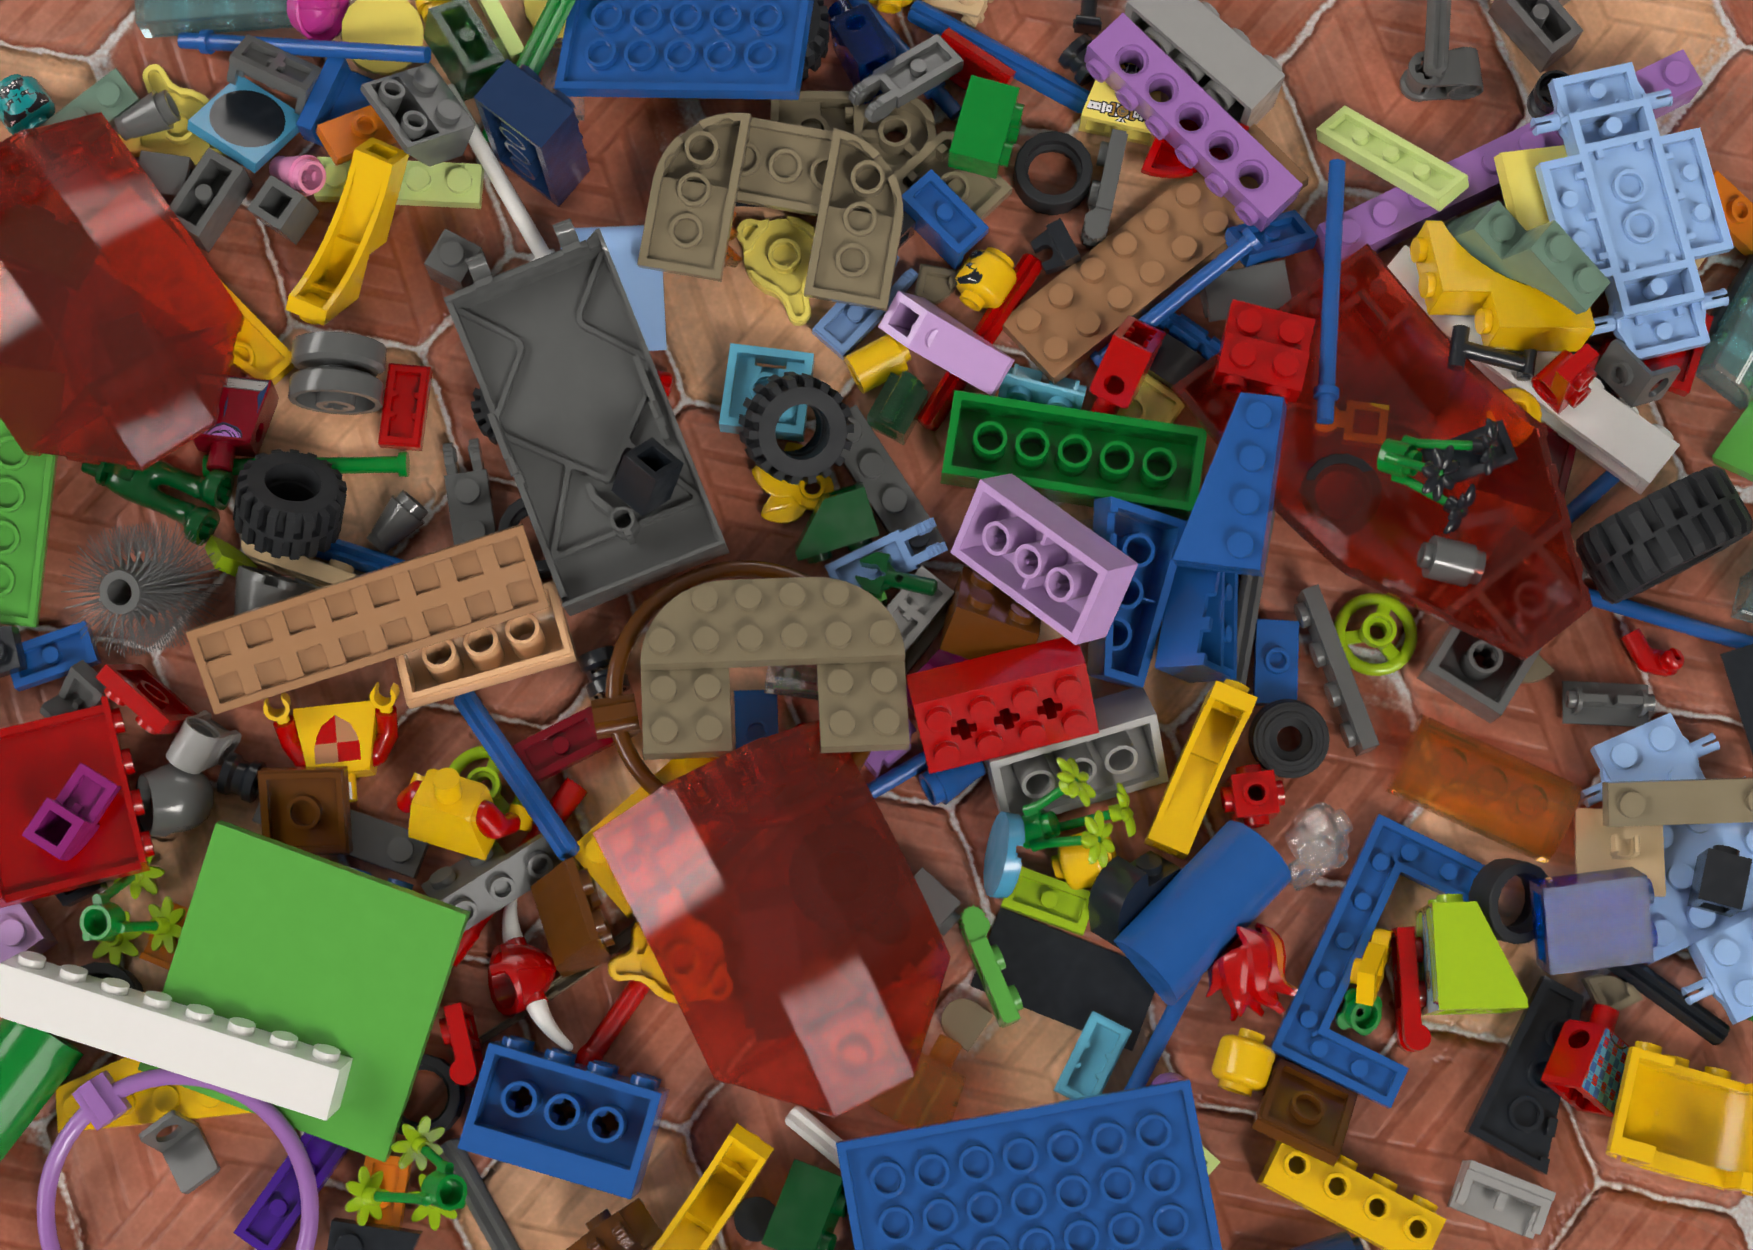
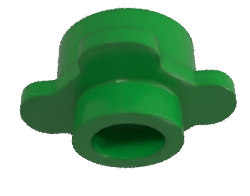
M1356 988L1349 989L1344 995L1345 1002L1342 1011L1336 1015V1025L1343 1030L1352 1028L1359 1035L1366 1036L1376 1029L1381 1021L1382 1000L1377 996L1373 1007L1356 1003ZM1361 1008V1012L1356 1015V1011Z

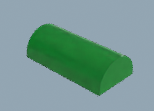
M4 1018L0 1020V1162L84 1055L63 1037Z

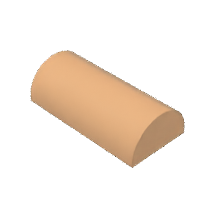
M554 580L543 583L550 605L549 608L395 657L406 704L409 709L578 661L567 617Z

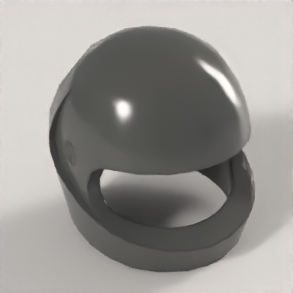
M168 763L140 774L138 777L136 789H140L145 809L144 815L137 816L142 832L149 830L151 837L164 838L171 833L189 831L208 819L214 806V792L212 784L203 772L200 774H190ZM151 797H152V805H153V815H152V810H151Z

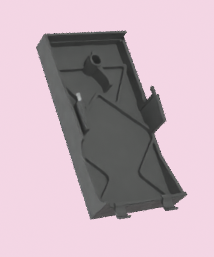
M569 218L552 225L562 248L561 250L496 276H492L483 253L465 259L474 284L443 298L488 406L490 414H487L510 475L514 477L561 598L562 606L569 616H573L730 552L599 228L595 229L587 241L580 242ZM653 437L680 459L684 465L671 499L642 517L611 490L624 454Z

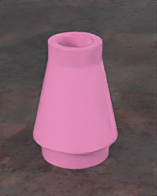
M312 155L276 156L269 165L270 175L303 196H310L319 192L326 181L325 168Z

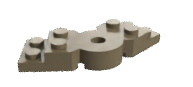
M800 91L799 100L771 99V121L833 131L835 128L854 134L868 142L881 154L895 174L901 194L905 193L932 169L982 221L1012 194L1013 188L999 174H997L996 179L948 167L949 150L955 132L942 131L940 134H936L934 116L928 106L918 98L911 100L900 108L895 107L889 116L880 119L876 123H871L864 114L865 109H867L870 103L868 105L861 104L860 106H855L848 97L851 91ZM882 93V94H879V95L876 96V97H874V98H873V101H874V100H877L878 97H880V96L883 95V93ZM898 131L905 136V139L893 143L884 136L889 132Z

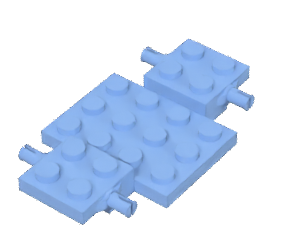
M1633 62L1552 79L1548 87L1554 106L1553 114L1531 118L1530 127L1534 128L1532 130L1534 136L1558 131L1563 139L1568 157L1541 162L1535 167L1549 222L1555 220L1611 282L1604 290L1609 305L1608 315L1593 318L1596 328L1590 337L1613 331L1616 338L1620 339L1640 360L1706 346L1710 343L1705 324L1706 310L1728 306L1729 296L1723 297L1728 294L1725 288L1704 293L1695 260L1727 253L1734 246L1700 127L1660 136L1653 109L1672 106L1673 96L1668 97L1671 94L1668 88L1646 94L1637 80Z
M1670 712L1593 746L1590 752L1600 769L1601 782L1587 789L1580 790V798L1582 800L1589 797L1583 802L1587 808L1603 801L1602 782L1706 779L1699 767L1698 758L1720 750L1719 741L1711 743L1716 739V736L1710 733L1690 743L1682 735ZM1753 822L1663 825L1666 896L1612 895L1647 965L1687 948L1703 979L1681 988L1683 996L1696 990L1700 991L1685 998L1687 1004L1692 1005L1694 1002L1712 995L1722 1004L1732 1025L1753 1016ZM1714 845L1733 847L1740 851L1739 856L1752 859L1743 908L1732 917L1687 906L1697 856L1708 848L1713 849Z

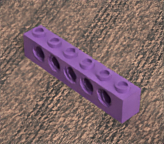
M1124 13L1115 19L1087 46L1084 62L1090 75L1100 83L1105 81L1116 92L1115 96L1124 108L1129 111L1135 110L1145 120V125L1153 136L1159 140L1164 138L1175 149V154L1182 164L1188 168L1194 167L1205 178V184L1216 196H1224L1233 204L1237 216L1248 226L1254 225L1262 232L1297 198L1303 184ZM1132 63L1140 71L1135 74H1129L1123 71L1120 65ZM1161 91L1169 97V101L1157 102L1151 98L1150 93ZM1185 119L1192 120L1198 125L1199 129L1196 131L1185 130L1179 122ZM1221 148L1227 152L1229 158L1218 160L1210 154L1209 150ZM1244 176L1252 177L1257 181L1259 187L1248 189L1241 184L1239 178Z

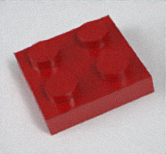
M105 664L95 677L106 687L104 689L106 696L120 706H128L138 715L135 718L136 722L151 734L178 733L186 717L197 715L141 664Z

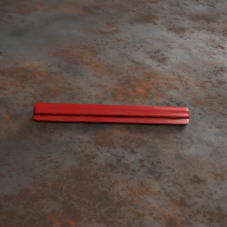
M1029 253L1022 255L1014 268L1017 277L1016 283L1004 302L998 308H988L973 332L992 345L1003 330L1002 326L1011 312L1018 307L1041 272L1042 262L1037 257ZM946 371L918 414V422L926 429L936 431L952 408L954 391H963L968 382Z

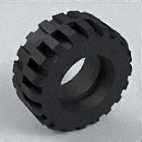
M1715 465L1692 473L1681 480L1679 479L1625 507L1601 523L1596 524L1576 539V552L1602 599L1611 604H1616L1682 573L1741 540L1753 531V519L1726 471Z

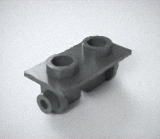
M1562 681V724L1638 727L1649 722V711H1654L1655 695L1648 694V685Z

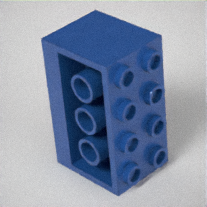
M515 1035L503 1036V1039L500 1041L490 1042L458 1149L630 1200L635 1197L641 1190L670 1089L660 1087L662 1079L641 1072L632 1074L631 1078L619 1075V1066L594 1059V1062L589 1061L588 1066L575 1062L578 1055L576 1053L552 1047V1049L546 1048L544 1053L533 1049L535 1041ZM527 1088L533 1100L531 1104L523 1106L521 1099L518 1098V1093L520 1090ZM570 1100L572 1107L576 1109V1115L566 1119L564 1112L560 1110V1105ZM610 1112L615 1114V1120L619 1122V1128L611 1132L607 1131L606 1124L602 1123V1117L610 1114Z

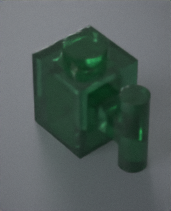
M903 371L901 376H898L891 372L867 415L868 424L873 430L905 445L918 421V415L928 401L929 391L923 389L925 387L924 384L911 373Z

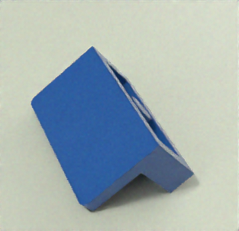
M327 57L296 123L303 139L324 147L316 134L317 125L371 105L360 88L362 84L374 81V79L351 71L345 58Z
M932 169L902 194L903 211L916 222L915 231L954 270H957L962 265L964 254L988 234L989 227Z

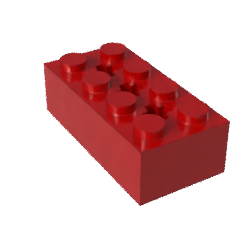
M1065 637L906 675L929 774L1099 733L1086 662L1079 644H1073Z

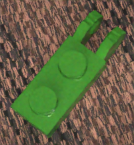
M968 906L967 909L963 910L964 912L961 913V918L958 921L959 928L962 930L960 933L999 1027L1005 1028L1019 1021L1021 1017L1018 1011L1023 1009V1004L1014 984L1007 986L1001 970L1006 969V963L998 945L990 946L986 937L991 926L988 918L985 917L986 913H983V909H980L979 906Z

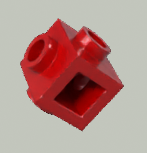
M1261 764L1235 768L1236 774L1230 775L1224 782L1225 787L1220 788L1223 812L1229 813L1230 820L1244 823V825L1250 828L1269 826L1270 819H1274L1280 813V806H1285V791L1282 780H1275L1274 769L1262 771ZM1250 787L1260 788V801H1254L1249 797L1248 789Z

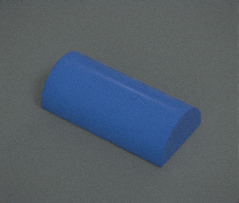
M1229 820L1114 939V942L1165 1004L1175 1005L1239 937L1236 931L1237 926L1247 928L1291 882V872L1280 854L1261 835L1240 822Z

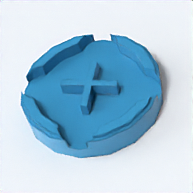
M1001 811L992 825L986 847L983 871L984 889L989 897L1007 898L1012 894L1017 884L1022 862L1021 858L1017 857L1016 847H1023V843H1025V825L1019 814Z

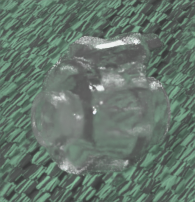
M1318 802L1298 813L1294 820L1295 828L1285 833L1287 844L1296 860L1288 865L1292 876L1291 884L1296 891L1312 885L1332 869L1342 867L1349 859L1347 853L1350 846L1348 833L1353 831V826L1342 808L1335 811L1329 804Z

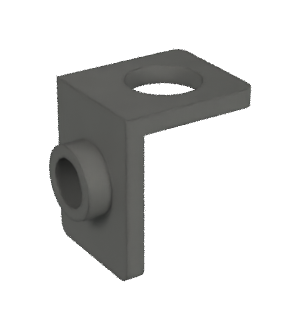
M1620 339L1613 340L1595 367L1597 374L1631 408L1660 400L1681 371L1677 365L1651 371ZM1663 379V381L1661 382V384H1660L1657 388H1655L1653 391L1650 392V390L1652 389V387H1653L1656 383H1658L1660 380Z
M175 1110L169 1111L138 1135L142 1143L163 1154L180 1191L184 1194L191 1193L220 1171V1165L199 1124ZM171 1125H178L177 1129L171 1134L164 1137H156L162 1129Z

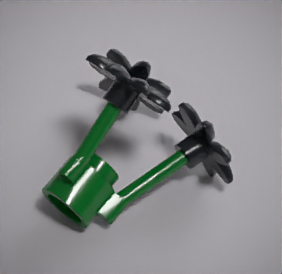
M1487 418L1486 434H1483L1482 437H1474L1473 441L1418 439L1408 435H1404L1401 441L1388 438L1380 448L1377 468L1380 472L1391 474L1393 482L1404 484L1442 505L1443 511L1449 513L1447 519L1450 520L1443 533L1455 532L1460 527L1462 518L1468 515V507L1473 504L1477 495L1474 484H1471L1466 493H1462L1459 499L1452 495L1449 498L1443 495L1444 488L1452 490L1455 485L1453 478L1449 474H1453L1460 468V462L1453 460L1454 450H1473V454L1482 455L1481 463L1485 464V475H1490L1498 461L1495 452L1499 446V441L1496 439L1498 424ZM1417 448L1433 449L1432 461L1422 462V452L1418 451ZM1419 471L1428 479L1423 484L1410 476H1415Z

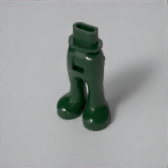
M97 441L93 442L81 467L82 472L95 477L98 485L106 486L125 500L159 512L184 526V536L186 535L185 538L188 541L191 539V543L199 546L205 544L216 531L220 522L219 514L208 508L196 506L166 494L159 489V486H170L219 510H224L228 506L234 486L233 473L226 470L214 469L206 477L199 476L175 467L148 453L122 448L115 443L106 446Z

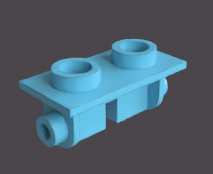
M1016 363L1014 367L1009 369L1000 385L998 397L1080 410L1087 386L1079 384L1080 380L1065 377L1055 385L1051 381H1049V384L1041 382L1042 371L1019 366Z

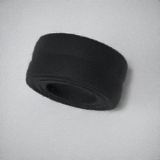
M1294 699L1276 700L1264 706L1254 717L1248 736L1250 750L1255 760L1266 770L1274 769L1275 775L1282 778H1299L1313 772L1325 759L1330 742L1329 730L1321 714L1308 704ZM1287 726L1296 727L1301 735L1300 744L1291 751L1282 750L1277 743L1279 731Z

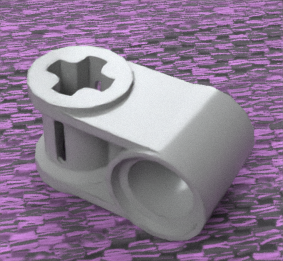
M203 710L197 715L185 718L166 753V759L173 766L184 772L200 774L206 769L222 765L229 753L234 752L238 747L242 735L237 730H227L211 719L212 714Z

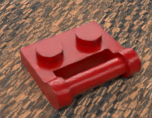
M461 1002L444 1006L446 1018L439 1019L440 1031L444 1044H450L453 1047L455 1061L449 1069L450 1077L456 1084L476 1088L484 1055L480 1038H478L479 1034L473 1008Z

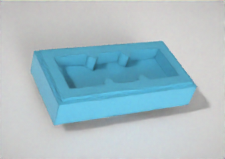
M1092 1011L1053 1091L1069 1099L1102 1094L1132 1030Z

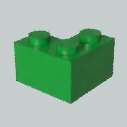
M971 75L949 150L948 167L993 179L997 178L1000 166L1008 167L1013 146L1017 143L1022 125L1021 119L1025 104L1018 103L1019 87Z

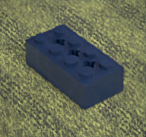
M506 59L474 96L492 151L501 164L556 206L560 207L590 171L586 156L587 151L584 148L583 136L578 126L579 120L576 118L574 111L575 105L561 91L555 90L552 93L541 85V78L531 68L524 64L517 67L510 60Z

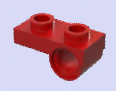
M1588 343L1575 354L1563 350L1531 379L1532 387L1558 415L1568 405L1576 408L1592 390L1589 388V384L1597 375L1594 369L1600 354Z

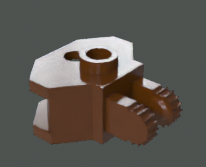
M637 1198L613 1215L606 1209L585 1224L589 1232L566 1250H645L659 1240L664 1232L649 1214L641 1198Z

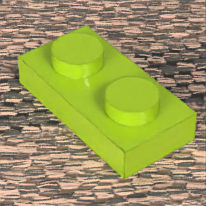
M1021 867L1020 875L1012 894L1003 899L1000 907L1083 936L1089 921L1088 904L1091 891L1086 889L1073 890L1064 881Z

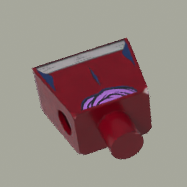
M192 372L190 434L197 449L209 453L206 467L208 471L223 469L232 473L235 455L255 457L259 454L279 400L272 380Z

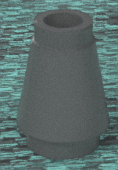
M153 90L120 116L114 118V123L121 137L127 141L132 138L173 129L174 123L180 121L181 116L175 101L168 91L163 90L157 93Z
M402 490L397 497L392 495L372 528V532L366 538L377 549L386 554L391 548H394L425 523L422 519L428 514V511L415 498Z

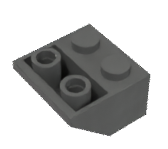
M431 62L361 85V92L405 153L429 167L463 156L476 124Z

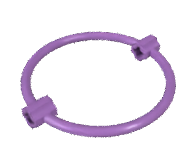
M161 1068L133 1074L117 1082L114 1081L106 1070L84 1083L72 1093L80 1108L68 1120L52 1145L44 1164L38 1187L37 1228L42 1250H61L55 1222L57 1185L66 1157L81 1132L90 1122L96 1130H100L126 1113L132 1107L126 1098L127 1096L149 1088L166 1085L197 1086L227 1095L244 1104L271 1128L290 1158L299 1186L301 1222L295 1250H314L319 1222V1196L315 1174L301 1139L293 1126L273 1104Z

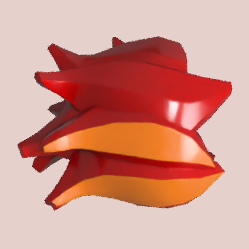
M1258 922L1254 926L1256 930L1237 926L1236 931L1241 940L1236 939L1226 950L1227 953L1216 960L1208 969L1209 989L1205 997H1210L1221 990L1223 997L1230 1006L1229 1019L1233 1022L1238 1015L1239 1017L1243 1015L1246 1007L1258 1016L1263 1017L1264 1010L1261 1004L1281 1015L1285 1008L1279 1002L1277 992L1290 996L1297 994V987L1286 980V952L1282 938L1273 928Z

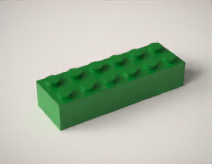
M955 390L940 484L976 489L980 479L1012 473L1050 501L1094 507V499L1112 496L1188 521L1199 495L1208 429Z

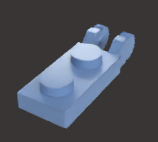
M911 268L904 272L891 287L888 308L898 291L906 293L918 278V273ZM837 302L813 327L812 334L839 358L844 360V356L854 350L883 319L887 311Z
M932 517L904 531L899 529L825 565V568L830 578L846 581L860 587L856 581V575L868 578L869 580H875L879 576H883L878 569L861 566L859 560L875 552L890 554L892 558L891 565L894 570L909 573L920 568L919 564L948 551L945 542H937L926 547V550L916 555L914 554L908 540L931 532L937 526Z

